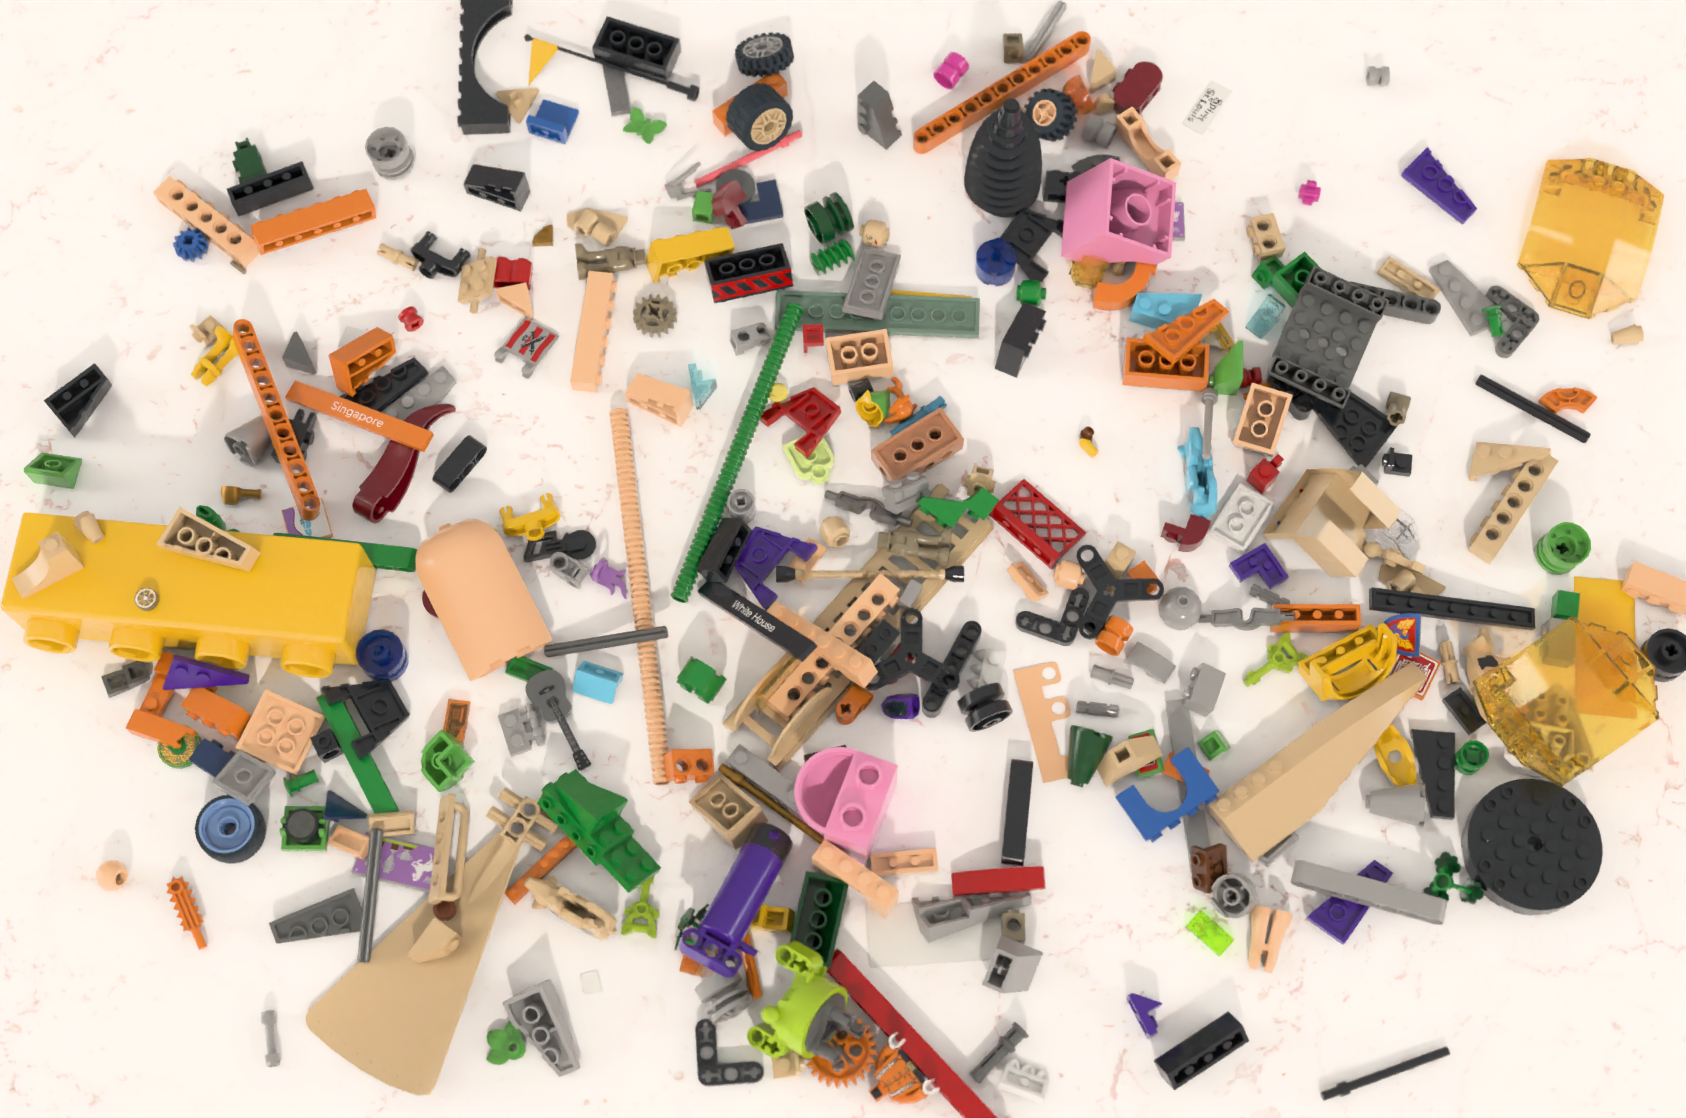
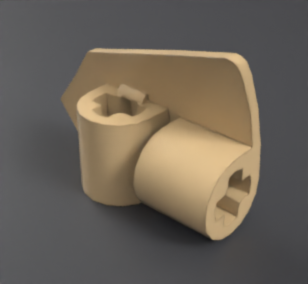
M588 207L567 213V227L583 237H592L606 247L612 244L628 221V216Z
M1389 565L1380 566L1379 580L1390 590L1439 596L1446 589L1445 585L1403 566L1396 565L1395 568Z

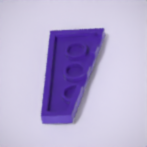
M1427 147L1402 172L1401 177L1463 225L1476 212L1477 207L1465 192L1456 186L1451 175L1448 176L1442 168L1441 162L1432 156V151Z
M1374 860L1357 875L1387 883L1393 872ZM1331 896L1309 914L1306 919L1344 945L1370 907Z

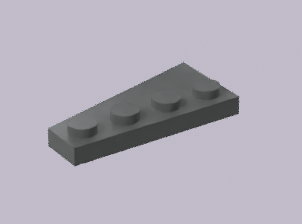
M352 888L269 922V926L276 944L359 932L362 906L355 888Z

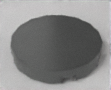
M728 170L718 178L716 191L725 183L737 180L747 195L737 205L741 207L740 204L750 202L755 195V181L744 170Z

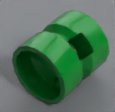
M1477 740L1466 742L1455 753L1456 770L1464 775L1477 773L1488 762L1489 751L1487 747Z

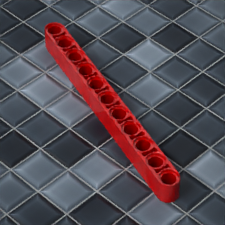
M836 948L831 967L826 972L840 986L846 989L847 994L888 1038L895 1032H898L895 1036L897 1042L905 1038V1043L900 1048L927 1080L935 1079L931 1084L935 1088L939 1087L940 1094L963 1118H998L858 968Z

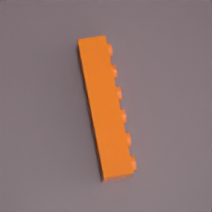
M367 189L355 190L344 196H336L325 202H317L306 208H298L284 215L279 214L265 221H258L250 225L259 253L263 255L376 219V212Z

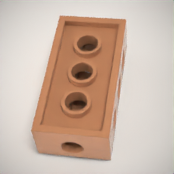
M940 407L871 449V460L889 484L891 480L906 477V474L915 471L923 474L962 450L964 438Z

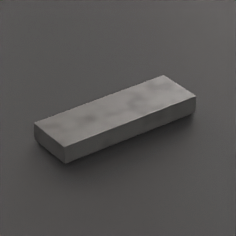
M602 65L612 117L629 114L631 109L623 71Z

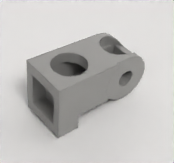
M756 323L730 331L729 341L737 356L743 354L745 350L767 344L771 340V336L765 323Z

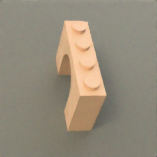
M827 840L823 841L813 855L812 864L815 871L844 881L867 900V907L885 919L888 917L899 900L898 889Z

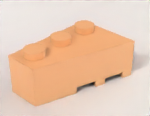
M636 374L625 393L628 403L679 427H682L693 408L690 390L653 379L647 375Z

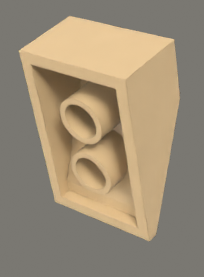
M722 773L688 801L719 836L735 850L745 843L754 825L768 822L762 808Z

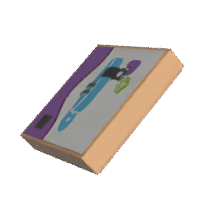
M322 497L319 498L321 504L318 517L313 521L301 518L296 505L281 510L287 534L323 538L334 537ZM306 506L308 509H314L311 506Z

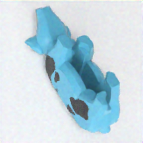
M1190 427L1185 445L1177 446V450L1185 458L1184 476L1190 511L1196 516L1208 519L1210 515H1214L1217 511V480L1213 472L1212 453L1209 460L1202 458L1203 436L1200 428Z

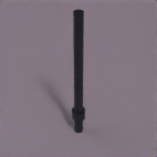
M1445 1046L1350 1082L1343 1081L1337 1083L1336 1087L1320 1092L1323 1101L1339 1095L1341 1097L1351 1094L1350 1091L1450 1055V1051Z

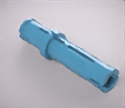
M938 396L928 405L921 406V410L893 430H890V433L893 434L892 436L896 435L940 407L942 409L946 408L947 403H944L945 400Z

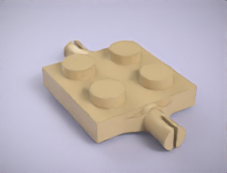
M484 248L478 249L476 261L463 265L461 271L458 302L463 305L470 303L469 312L472 314L478 313L480 301L492 296L497 259L492 256L485 258L487 250Z

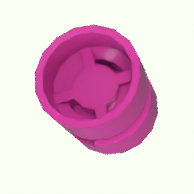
M950 52L944 59L943 64H940L934 71L933 77L939 85L945 89L952 90L960 81V78L968 71L969 64L962 55Z

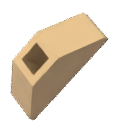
M1153 735L1128 739L1108 750L1100 762L1097 771L1104 785L1108 787L1161 757L1163 753Z

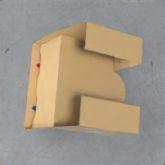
M1338 468L1306 469L1262 534L1267 539H1292L1330 577H1356L1362 572L1363 566L1369 559L1364 554V546L1368 541L1363 529H1389L1396 522L1401 510L1361 471Z

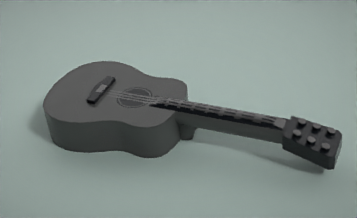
M545 670L534 675L528 680L525 687L528 699L541 710L542 716L547 723L553 724L558 722L573 752L572 755L578 770L586 769L591 766V762L583 749L581 750L566 720L573 712V707L567 699V687L564 678L555 670Z

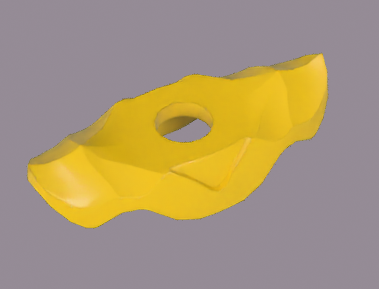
M1391 724L1374 745L1378 762L1384 773L1396 786L1416 784V767L1411 748L1406 739ZM1394 750L1399 751L1402 755L1401 760L1397 763L1389 760V754Z

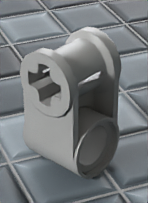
M556 552L550 557L552 572L576 589H580L583 579L591 573L587 566L572 559L565 553ZM558 561L565 562V565L563 567H555V564Z

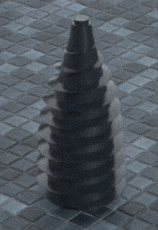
M1014 98L1007 99L1000 109L993 112L982 122L971 143L964 175L965 191L971 201L985 212L998 217H1014L1021 209H1029L1035 203L1041 186L1042 151L1038 132L1030 118L1021 110L1019 102Z

